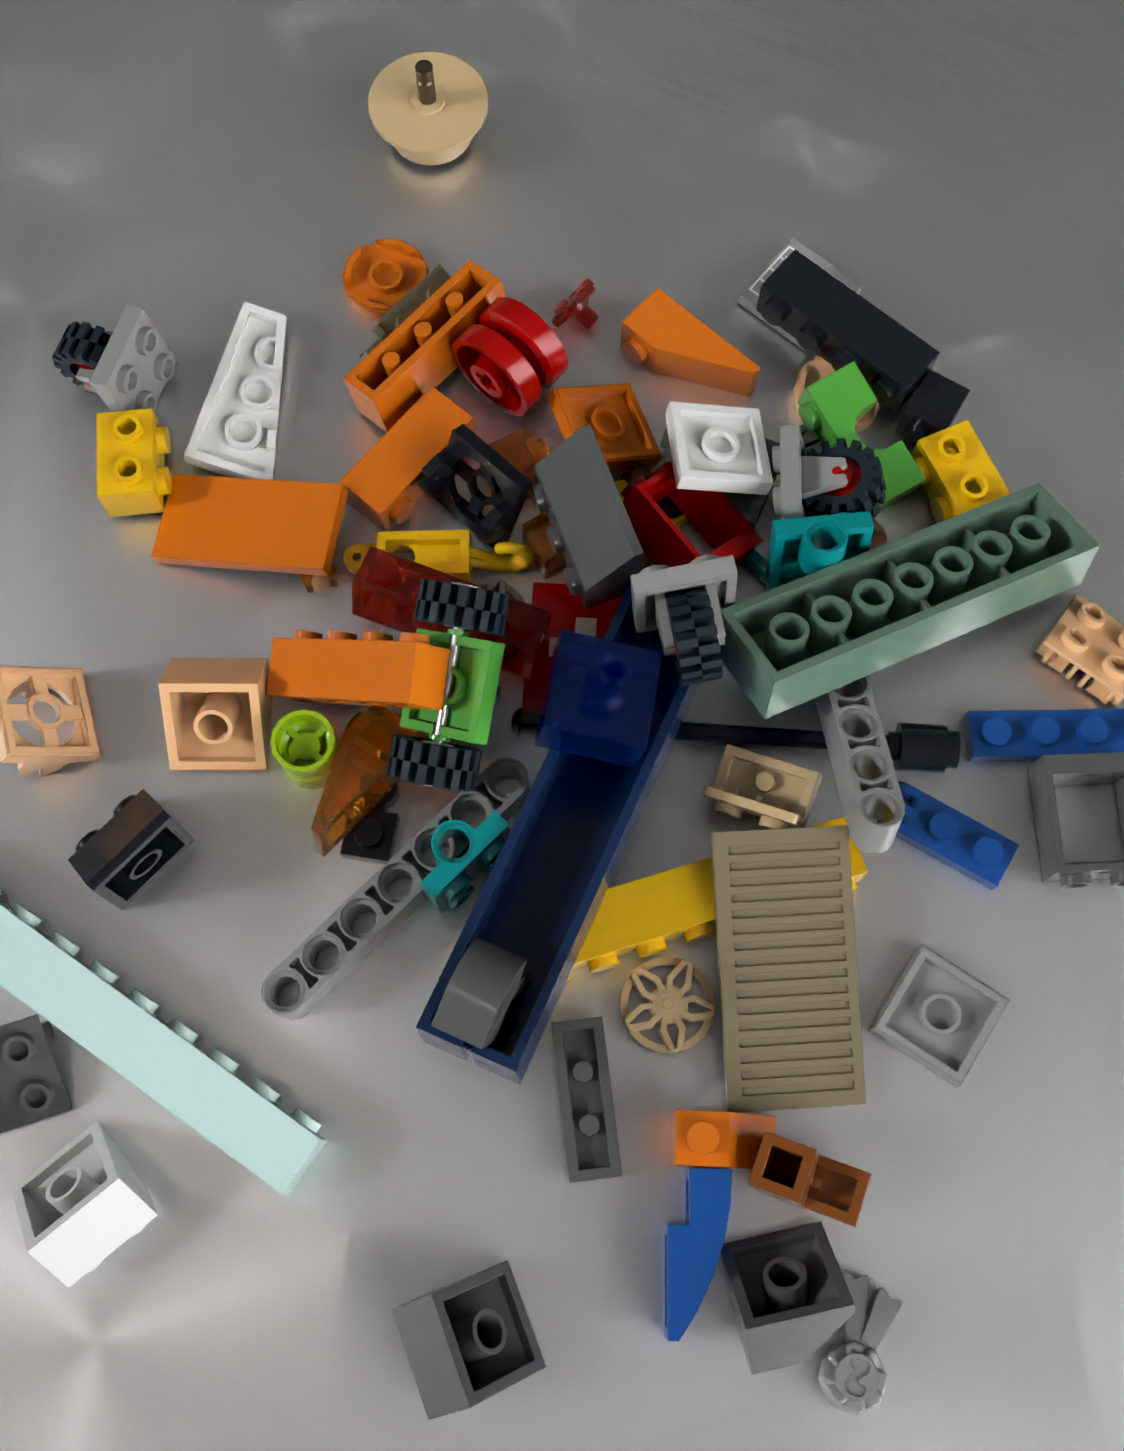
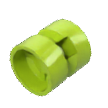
M304 709L293 711L282 717L273 728L270 739L272 754L291 782L301 788L313 790L326 787L336 780L343 769L345 758L343 747L326 717L316 711Z

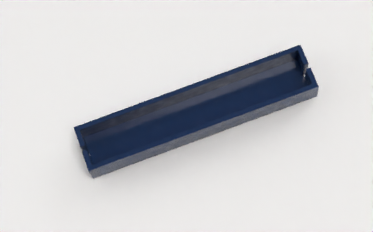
M631 582L416 1025V1029L423 1042L466 1061L471 1053L477 1066L518 1084L522 1082L699 683L686 686L680 685L675 669L674 657L672 655L664 656L658 629L641 633L636 632L632 609ZM478 937L528 959L524 971L531 973L524 993L511 1000L495 1041L483 1049H479L431 1026L454 970L468 947Z

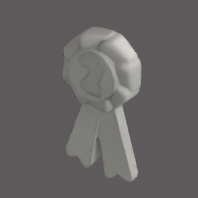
M843 1272V1277L855 1304V1313L842 1325V1342L824 1353L818 1380L831 1406L843 1412L858 1415L871 1410L882 1402L888 1374L876 1349L900 1310L902 1301L890 1299L883 1287L877 1288L873 1293L866 1312L868 1276L862 1275L855 1279L849 1273Z

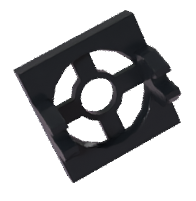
M462 424L452 430L447 448L436 454L422 468L421 472L425 476L418 481L417 485L425 492H432L431 496L474 532L476 537L484 544L489 545L494 550V546L497 543L509 542L532 482L467 426ZM462 458L474 459L483 466L474 470ZM456 474L467 483L471 494L470 502L458 493L455 483ZM477 476H481L488 482L491 487V497L485 496L480 491L476 481ZM492 504L494 508L485 517L482 514L485 505Z

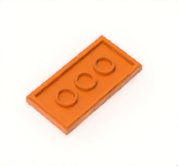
M173 474L172 492L166 499L151 557L158 564L329 576L348 490L344 484Z

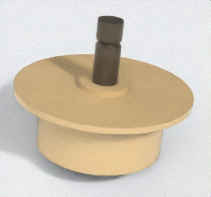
M418 52L393 61L377 75L369 91L368 111L371 122L378 134L393 145L400 155L417 164L440 165L459 157L469 146L472 137L480 130L488 112V93L482 77L464 60L447 53Z

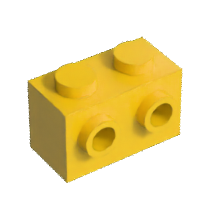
M152 408L97 413V498L110 517L162 513L165 507V495H169L172 492L170 471L167 466L165 467L164 454L171 452L170 433L166 425L161 426Z
M968 420L919 439L911 454L926 479L920 486L923 487L930 499L931 512L938 523L1011 494Z

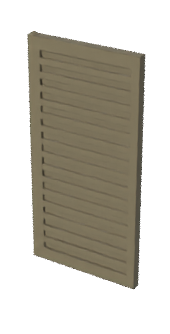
M848 825L727 832L713 830L711 832L726 1111L737 1113L866 1104Z

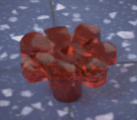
M589 278L584 279L568 297L569 300H561L554 309L556 313L552 318V323L557 328L567 320L576 318L586 329H589L599 318L588 306L589 297L596 290L593 287L594 283Z

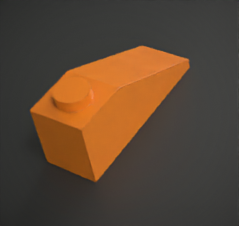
M659 288L654 290L622 322L620 347H622L624 353L631 361L637 364L642 363L653 373L745 396H750L755 391L760 367Z

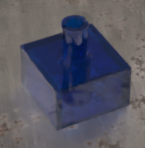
M562 630L552 654L535 746L634 768L647 749L663 653Z

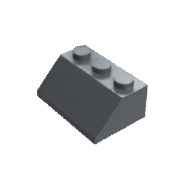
M589 424L579 428L535 465V484L530 487V493L538 513L546 511L551 525L546 527V532L551 548L555 554L562 552L568 566L563 568L567 588L571 596L579 594L584 609L624 596L631 582L630 575L640 573L644 556L640 542L592 427Z

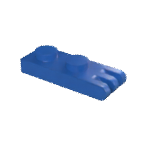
M898 781L902 797L909 804L904 803L905 814L896 837L991 890L998 887L1019 844L912 785Z

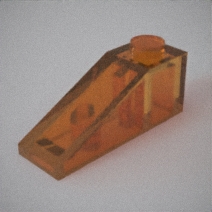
M370 706L366 711L355 714L348 722L342 734L311 826L316 850L323 857L400 781V779H393L385 775L392 735L400 734L421 737V731L400 727L401 717L386 707Z

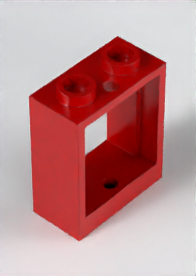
M671 461L662 464L647 480L643 476L637 477L621 492L624 498L623 504L642 550L654 565L662 564L670 568L690 564L692 560L701 556L656 503L667 496L714 549L706 555L713 554L719 557L733 555L737 568L764 541L723 492L676 489Z

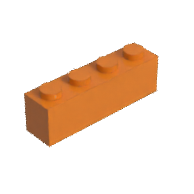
M471 260L464 264L343 378L357 410L385 432H388L432 386L436 388L458 367L452 355L451 345L471 324L479 325V316L497 297H506L502 281Z
M294 630L293 638H273L266 695L300 702L443 710L450 650L430 645L431 637L428 635L401 632L399 641H393V635L363 632L362 640H357L358 635L353 633L328 631L327 639H323V634Z

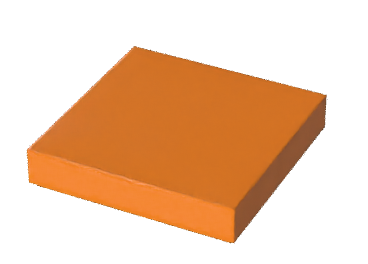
M630 383L553 388L547 397L565 440L579 428L591 425L609 471L630 469L632 467H653L662 459L661 452Z

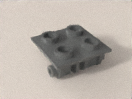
M38 1014L0 1026V1133L73 1108L48 1043L55 1039L53 1027L49 1021L41 1023Z

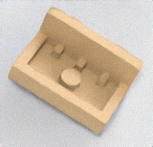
M727 744L713 786L705 785L702 795L714 803L713 811L738 820L741 819L743 812L759 817L758 825L765 829L805 828L822 775L817 771Z

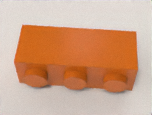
M432 386L339 481L348 490L346 502L382 531H389L395 524H402L413 512L415 503L425 493L417 485L418 481L425 476L421 472L422 468L436 454L447 448L453 429L464 424L475 433L473 417Z

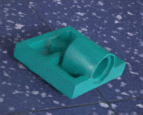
M840 512L833 515L790 517L773 520L765 574L767 591L869 551L874 529L871 512Z
M496 811L490 814L475 830L464 821L454 819L443 822L433 832L431 848L438 865L420 884L427 901L439 913H442L448 906L453 910L457 909L475 890L470 884L484 871L488 875L490 874L510 832V824ZM452 837H461L469 843V850L460 858H448L441 852L446 840Z

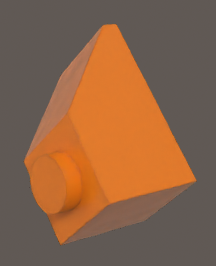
M676 1109L672 1112L671 1166L753 1170L765 1131L776 1135V1117L736 1112Z

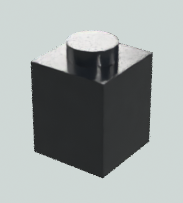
M929 369L904 410L895 433L904 437L906 442L915 447L919 439L951 427L970 390Z

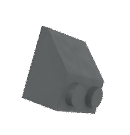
M508 1260L392 1309L428 1420L471 1408L546 1367Z

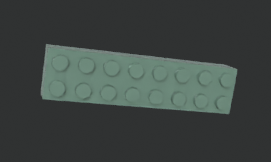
M1037 483L721 609L726 637H724L725 645L720 646L722 662L762 717L767 719L1082 584L1100 545L1040 483Z

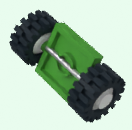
M420 579L413 619L453 627V629L448 628L447 633L419 628L416 631L418 634L430 636V645L450 650L443 710L402 709L400 727L429 733V737L393 734L386 776L433 788H446L465 792H474L476 790L483 751L470 746L448 742H450L451 738L472 744L487 745L505 644L470 638V632L463 631V629L504 636L510 595L462 583Z

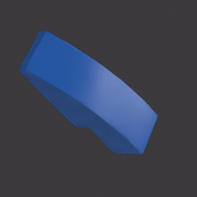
M685 1169V1224L664 1223V1336L668 1341H680L696 1315L713 1279L724 1244L729 1217L732 1169Z

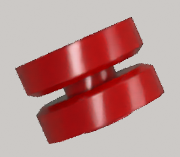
M497 297L479 316V325L471 324L451 345L452 355L459 370L468 382L487 401L512 416L522 417L541 398V388L548 389L568 369V357L554 331L537 313L515 299Z

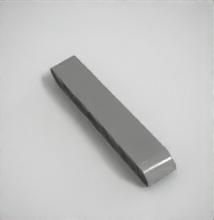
M509 757L500 758L491 763L478 775L474 792H460L284 959L263 982L261 994L266 1007L283 1019L288 1020L301 1019L310 1013L427 900L420 882L438 865L424 859V853L431 845L432 834L437 826L445 821L460 820L463 813L472 809L483 812L486 816L485 819L496 811L508 822L521 809L530 791L528 771L523 763ZM510 776L518 779L521 786L514 793L503 794L495 789V784L502 777ZM452 837L444 843L450 848L448 858H460L469 850V843L461 837ZM407 877L413 880V888L407 896L393 898L388 895L389 885L396 878ZM365 911L376 914V923L371 931L364 934H357L352 931V922L356 915ZM329 946L338 948V961L332 968L328 970L316 969L315 958L321 949ZM289 982H298L301 990L299 999L291 1006L281 1007L277 998L281 987Z

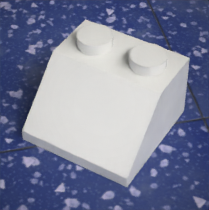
M98 1120L11 1189L27 1252L68 1288L86 1273L95 1270L103 1259L130 1237L139 1234L147 1223L158 1215L146 1184L109 1132Z

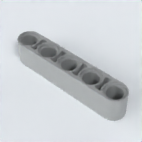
M865 676L814 699L844 817L848 825L849 836L853 844L860 850L878 854L892 847L905 814V804L868 676Z

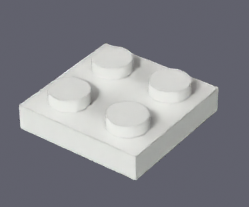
M670 401L665 412L676 489L768 494L773 485V478L759 409Z

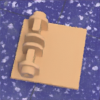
M1076 594L1050 634L1042 641L1035 652L1043 656L1041 662L1048 664L1059 673H1062L1068 664L1072 663V667L1065 675L1066 679L1069 680L1078 669L1082 670L1085 673L1077 683V686L1082 688L1092 677L1094 679L1085 690L1101 700L1103 704L1106 705L1108 702H1111L1117 706L1124 699V624L1107 614L1100 605Z

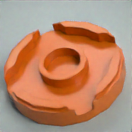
M391 238L375 240L376 244L369 245L366 248L365 244L355 249L345 262L342 279L347 300L357 312L369 319H380L429 274L427 264L423 260V255L416 247L403 240Z

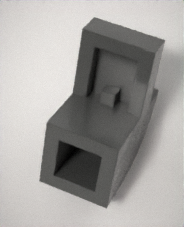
M479 937L475 939L454 970L431 1026L479 1049H483L495 1041L511 1000L524 993L531 973L524 971L528 959Z

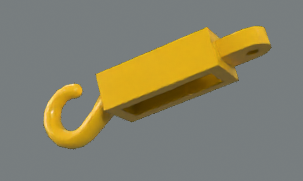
M470 529L377 532L376 544H355L348 547L344 552L343 561L348 571L354 575H375L380 586H419L420 579L463 584L472 580L473 567L506 573L523 571L533 564L535 552L530 546L517 542L497 543L494 546L496 553L473 548ZM413 552L415 559L412 565L390 566L391 553Z

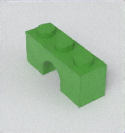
M853 361L808 386L797 403L799 404L800 418L806 428L810 431L814 430L822 443L829 441L830 448L837 447V439L845 438L847 447L851 446L853 439L861 441L855 430V422L866 416L878 400ZM902 440L885 449H873L875 457L878 456L881 462L886 490H884L885 502L884 504L878 503L879 509L882 510L912 493L926 479ZM861 441L864 450L867 446Z

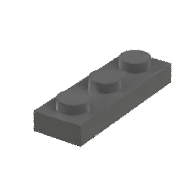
M602 1016L551 1022L569 1181L572 1183L622 1176Z

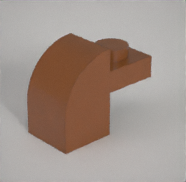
M765 1131L748 1184L754 1189L779 1200L856 1228L872 1174L822 1156L816 1149Z

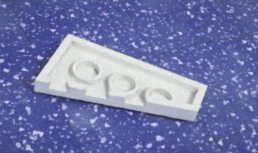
M246 301L243 302L184 453L185 463L227 477L274 480L287 315Z

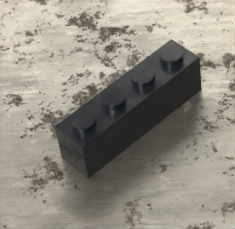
M796 249L761 285L756 310L761 313L762 317L770 325L779 326L794 337L803 349L816 353L831 364L835 371L854 361L876 396L877 402L889 406L896 412L915 393L929 369H933L940 354L935 348Z

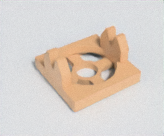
M0 666V763H17L21 776H27L35 770H39L40 776H45L60 770L67 763L94 762L100 756L82 668ZM50 688L59 693L69 705H63L57 697L49 694L48 689ZM20 692H23L24 699H29L26 704H8L7 701ZM44 701L50 704L56 712L55 723L49 724L39 720L33 711L34 702ZM11 721H27L33 728L39 730L42 746H35L23 739L12 727ZM63 721H75V732L72 738L60 746L56 728Z

